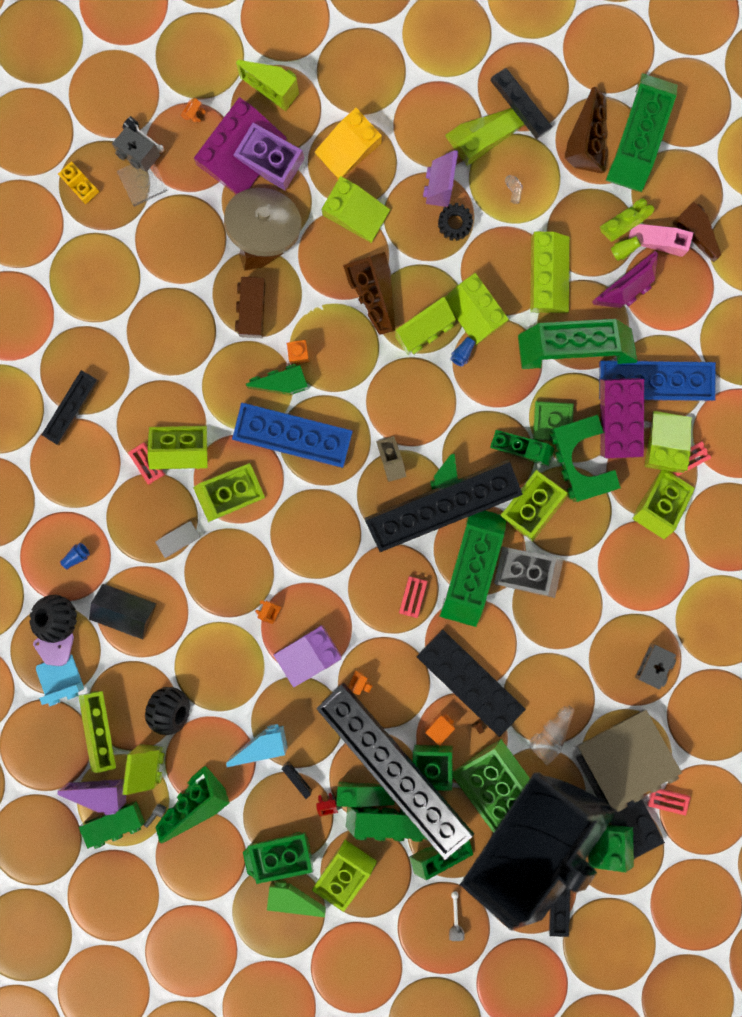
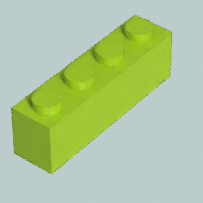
M103 691L81 694L78 698L91 772L99 773L115 769L116 764Z

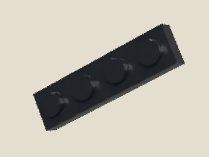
M507 68L492 76L490 81L536 139L551 130L553 126Z
M81 370L41 435L60 445L99 380Z

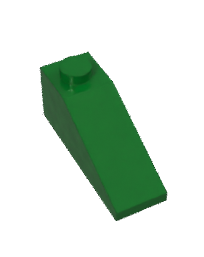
M338 782L337 806L370 807L395 805V801L381 784Z
M468 840L446 859L433 846L424 848L409 857L414 874L427 881L471 857L473 851L470 840Z

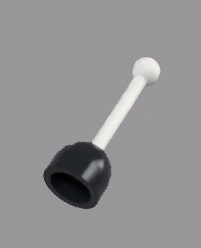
M132 116L126 119L122 129L128 127L155 144L159 153L164 151L162 145H158L139 130V124Z

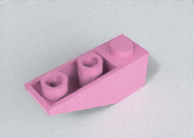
M639 224L630 230L628 239L637 236L643 247L683 257L689 251L693 232L672 227Z

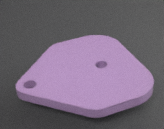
M71 633L65 640L55 643H48L38 638L33 642V646L45 664L63 666L69 660L74 636Z

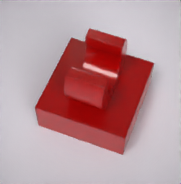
M329 793L328 801H323L322 796H318L319 803H316V807L320 817L338 813L337 803L331 793Z

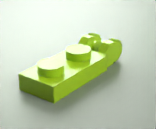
M641 198L633 206L601 225L600 231L612 242L651 216L655 208L652 205H647V201Z

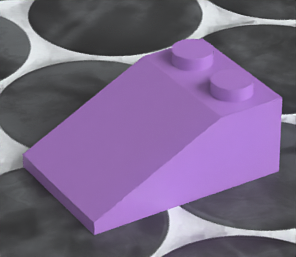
M252 123L234 153L235 158L285 191L305 159L301 149L255 123Z
M452 151L433 160L432 166L427 167L426 179H429V186L424 187L423 197L427 198L426 204L448 207L453 188L458 151Z
M320 625L274 654L275 659L293 688L342 659L340 652L323 625Z
M124 779L67 783L57 791L59 796L96 812H104L105 815L116 814L126 803V795H122Z

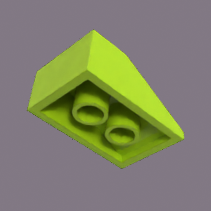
M243 60L236 62L240 79L284 111L289 108L298 96L297 78L292 71L288 69L286 71L278 66Z
M342 176L339 177L321 209L322 216L370 243L373 242L390 212L389 208L358 185Z
M653 411L644 467L684 473L688 470L692 417Z
M250 463L193 487L208 522L265 498Z
M660 470L638 505L632 519L662 539H665L676 530L695 488L671 472Z
M139 744L128 754L122 795L151 790L158 783H161L162 772H159L160 764H163L165 753L162 752V746Z
M344 840L312 888V891L344 912L370 877L377 861L347 840Z

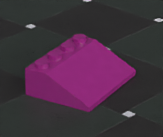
M240 97L194 157L198 167L235 194L250 189L260 176L234 157L235 151L252 123L259 125L285 141L287 140V137Z

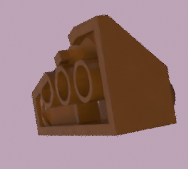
M596 86L592 87L567 142L565 159L574 168L605 173L607 149H604L603 139L607 138V132L604 131L603 121L606 120L605 96Z
M385 252L343 265L350 287L356 290L359 295V302L364 304L368 310V317L378 334L381 335L395 331L391 271Z

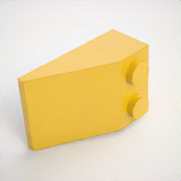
M355 108L341 120L314 153L339 179L340 176L345 177L382 144V135Z

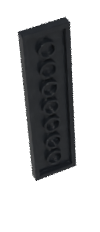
M507 459L365 517V522L379 552H383L522 496L523 493L511 463Z

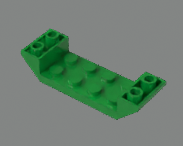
M641 73L635 91L636 95L615 158L611 162L605 181L638 192L643 191L653 168L677 96V84Z
M617 319L538 323L518 335L522 369L541 368L542 360L616 356L618 364L637 363L632 328Z
M484 510L467 517L465 531L439 617L477 627L485 606L505 534L507 521L500 514Z

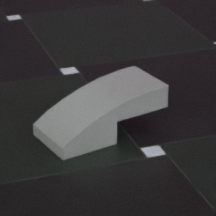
M189 521L155 543L164 558H167L198 540L200 536L192 522Z

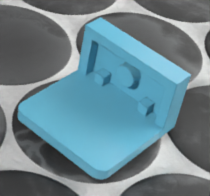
M70 654L68 662L63 666H52L45 663L36 666V672L44 692V696L39 698L42 705L47 703L49 706L58 704L60 699L67 697V700L79 696L78 692L84 690L73 655Z

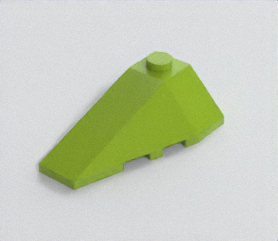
M510 108L462 123L447 133L445 137L453 148L458 151V155L466 166H469L525 124L514 110Z

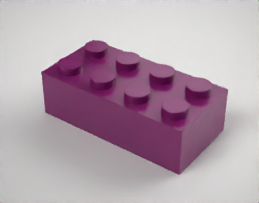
M600 379V423L604 432L600 434V455L602 457H644V379Z

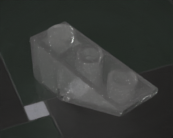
M570 705L567 708L565 706L561 708L557 713L558 716L553 721H548L543 727L544 730L540 734H535L530 739L531 743L528 746L546 765L562 750L574 713V709Z

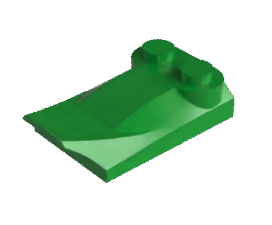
M296 832L289 836L250 844L243 851L247 874L255 879L256 884L313 873L314 871L311 849L305 832Z

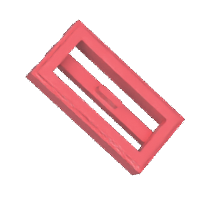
M699 442L691 447L690 452L697 448H700L701 451L691 455L689 461L702 454L704 458L688 465V470L711 459L707 449L703 446V442ZM674 472V474H675L676 476H679V475L683 474V473Z
M142 443L129 451L128 454L147 484L150 485L160 477H163L165 473L162 469H156L158 471L156 475L153 469H149V463L141 451L143 448L148 455V447L146 443ZM134 453H138L151 473L152 478H149Z
M411 576L408 577L399 610L400 614L418 618L427 581ZM414 581L415 585L413 588L408 610L405 611L404 607L406 604L411 582ZM419 583H421L422 587L415 609V613H412L411 611L417 593Z
M665 789L649 794L650 799L647 802L649 807L686 816L690 801L689 795ZM656 793H660V794H664V795H668V796H672V797L684 799L685 801H684V802H681V801H677V800H673V799H669V798L657 796ZM654 799L683 806V810L654 803Z

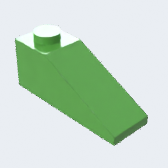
M275 880V882L271 881L267 911L325 917L326 907L292 884L286 883L284 880Z

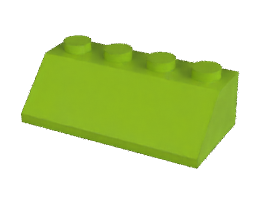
M534 231L531 237L530 313H569L570 237L556 232Z

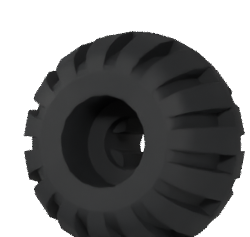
M60 595L45 596L39 599L31 609V620H29L31 630L40 640L48 643L60 642L73 633L74 625L77 623V613L74 605L67 598Z
M164 687L151 695L145 709V720L150 729L160 735H172L179 732L184 727V724H186L190 710V702L185 693L174 687Z

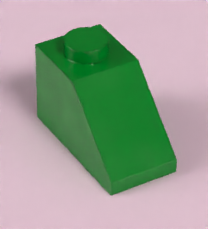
M451 454L433 476V480L430 481L431 490L458 480L455 454Z

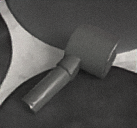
M157 804L144 826L148 828L156 816L162 818L167 807Z

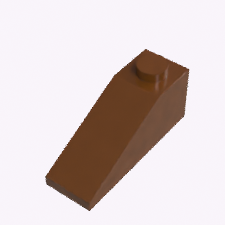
M693 202L673 224L678 229L693 232L691 241L714 262L721 256L718 243L704 208Z

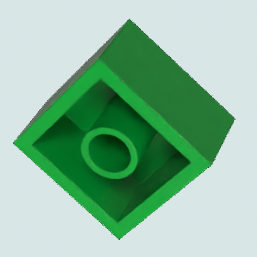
M414 745L413 763L436 790L452 791L453 746Z
M608 825L588 855V863L595 869L624 873L634 867L633 827Z

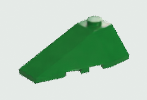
M206 766L190 778L187 782L189 786L184 793H179L177 796L178 801L174 807L169 808L156 825L159 843L163 844L213 817L230 803L225 787Z

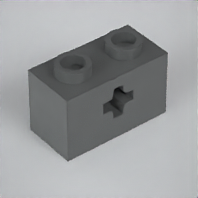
M125 127L112 143L116 150L115 154L124 161L126 159L134 168H140L145 172L150 169L160 156L155 144L128 127Z
M650 643L635 678L660 690L667 683L669 669H672L676 663V654ZM655 664L660 666L659 670L654 668Z

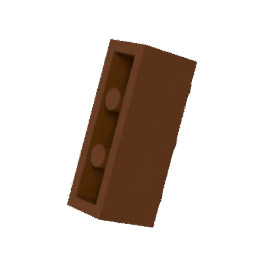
M241 277V282L237 284V294H240V301L236 302V313H239V320L235 321V332H238L240 337L263 338L266 289L264 278Z

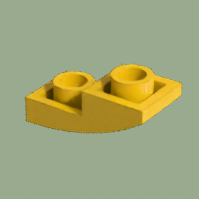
M72 161L58 173L85 205L99 193L97 188Z

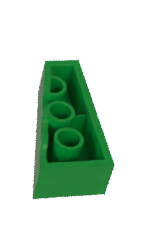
M372 806L364 807L363 809L347 807L345 827L355 839L367 840L368 837L378 841H385L386 838H393L395 841L411 839L415 842H423V839H427L402 809H400V812H397L396 809L383 807L382 811Z

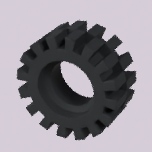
M455 203V205L449 204L447 208L446 206L443 208L439 215L438 228H440V233L444 234V238L448 237L451 241L453 239L459 241L460 238L464 239L470 233L473 219L468 207L465 209V205L461 204V206H458V203ZM456 215L462 219L463 224L460 228L453 229L449 226L448 219L451 216Z

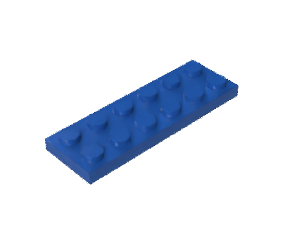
M600 361L599 400L600 379L641 378L644 379V400L715 401L716 362L637 361V363L618 364L617 361Z
M241 402L232 440L344 468L353 431Z

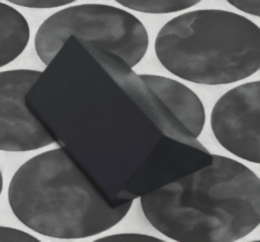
M102 584L91 602L89 620L143 640L157 603Z

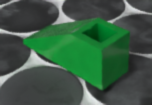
M296 364L285 367L286 370L278 372V370L267 373L268 376L260 378V376L249 379L248 383H245L248 389L293 395L308 390L300 365L296 366Z
M499 430L495 431L490 448L548 467L555 450L548 443Z

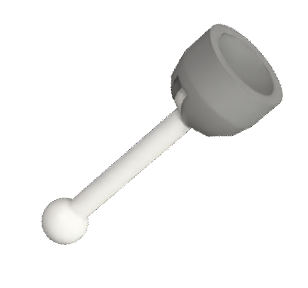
M453 891L451 897L453 898L454 926L449 931V940L462 941L465 940L463 928L458 925L457 898L459 894Z

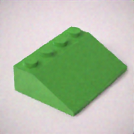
M502 739L486 747L453 771V778L493 833L530 780Z

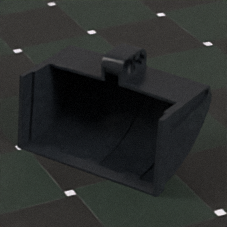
M535 772L460 883V886L511 931L541 921L566 887L573 892L584 891L594 879L597 871L585 860L617 811L598 797L575 785Z

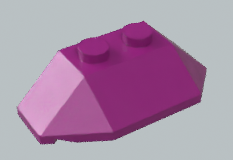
M654 251L596 297L592 303L598 306L622 308L625 304L629 307L637 300L635 296L640 292L644 295L652 288L650 284L655 281L658 253Z

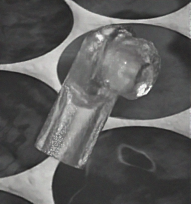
M508 175L505 178V183L512 192L510 202L519 204L523 186L515 176Z

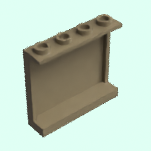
M647 710L640 711L576 746L585 759L609 805L616 809L617 812L626 808V803L632 800L637 802L645 797L644 794L648 791L654 793L662 788L661 784L667 781L669 784L679 779L678 775L682 774Z

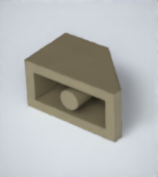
M395 437L376 441L388 482L407 477Z

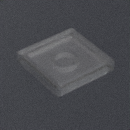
M155 163L147 172L140 168L136 169L131 164L117 171L134 207L168 191Z

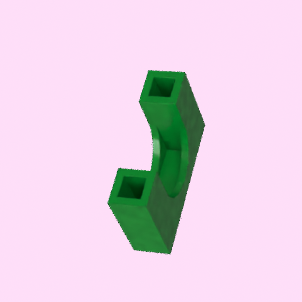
M598 415L551 429V434H549L552 445L555 444L557 452H555L557 462L561 463L563 468L561 470L562 478L564 481H567L569 487L567 489L568 497L573 502H580L621 488L615 470L589 477L580 474L572 463L573 449L580 441L604 433Z

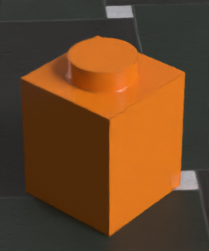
M306 340L286 343L291 365L309 363Z
M439 713L424 729L425 733L440 746L455 730L454 721L447 714L443 716Z

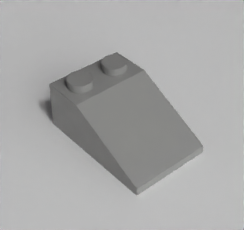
M502 547L494 584L555 598L563 560Z

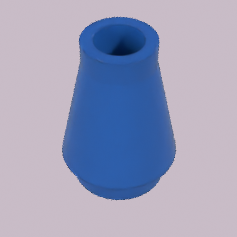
M466 337L451 353V361L460 367L467 364L472 349L476 344L475 341Z
M82 543L75 544L60 563L68 570L70 567L87 560V557L90 555L89 550Z

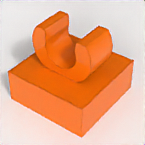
M193 98L188 101L180 116L185 120L192 119L194 122L199 123L201 120L197 118L196 113L205 114L206 111L200 107L201 102Z
M260 601L263 607L261 611H255L258 614L257 618L273 624L282 607L269 601Z
M355 670L348 688L354 694L360 696L362 690L369 693L372 685L366 682L368 678L364 674Z

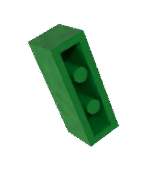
M137 801L122 806L116 814H103L83 822L79 826V830L87 849L93 846L94 849L104 846L105 842L110 839L114 842L121 839L123 834L127 832L133 834L140 831L145 820Z

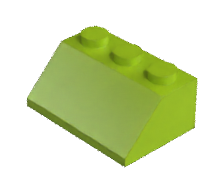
M476 273L461 282L445 297L457 321L468 336L475 341V346L507 324L509 320Z
M442 297L396 329L395 338L407 355L411 353L415 355L423 349L422 345L426 342L431 344L438 339L437 335L442 331L446 333L454 327L453 324L456 319L445 297Z
M207 426L149 427L147 451L149 469L208 468Z
M537 470L522 487L523 495L514 498L501 514V517L532 542L568 498V493Z

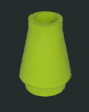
M635 236L615 243L611 247V251L617 261L624 260L637 248L641 247V243L638 237Z

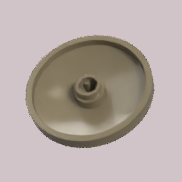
M251 188L236 194L229 201L225 209L224 227L230 240L241 250L257 256H274L287 251L296 243L301 229V216L296 205L284 194L268 188Z

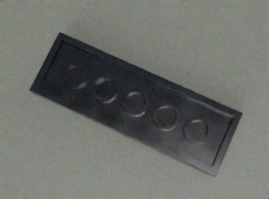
M443 629L416 656L499 737L526 710Z
M582 754L575 756L596 797L609 805ZM642 799L637 802L632 800L626 803L627 807L616 812L610 821L611 825L633 827L634 859L665 843Z

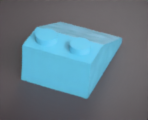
M278 724L267 726V729L263 730L235 752L227 761L226 766L231 767L284 756L288 749L284 726H278Z

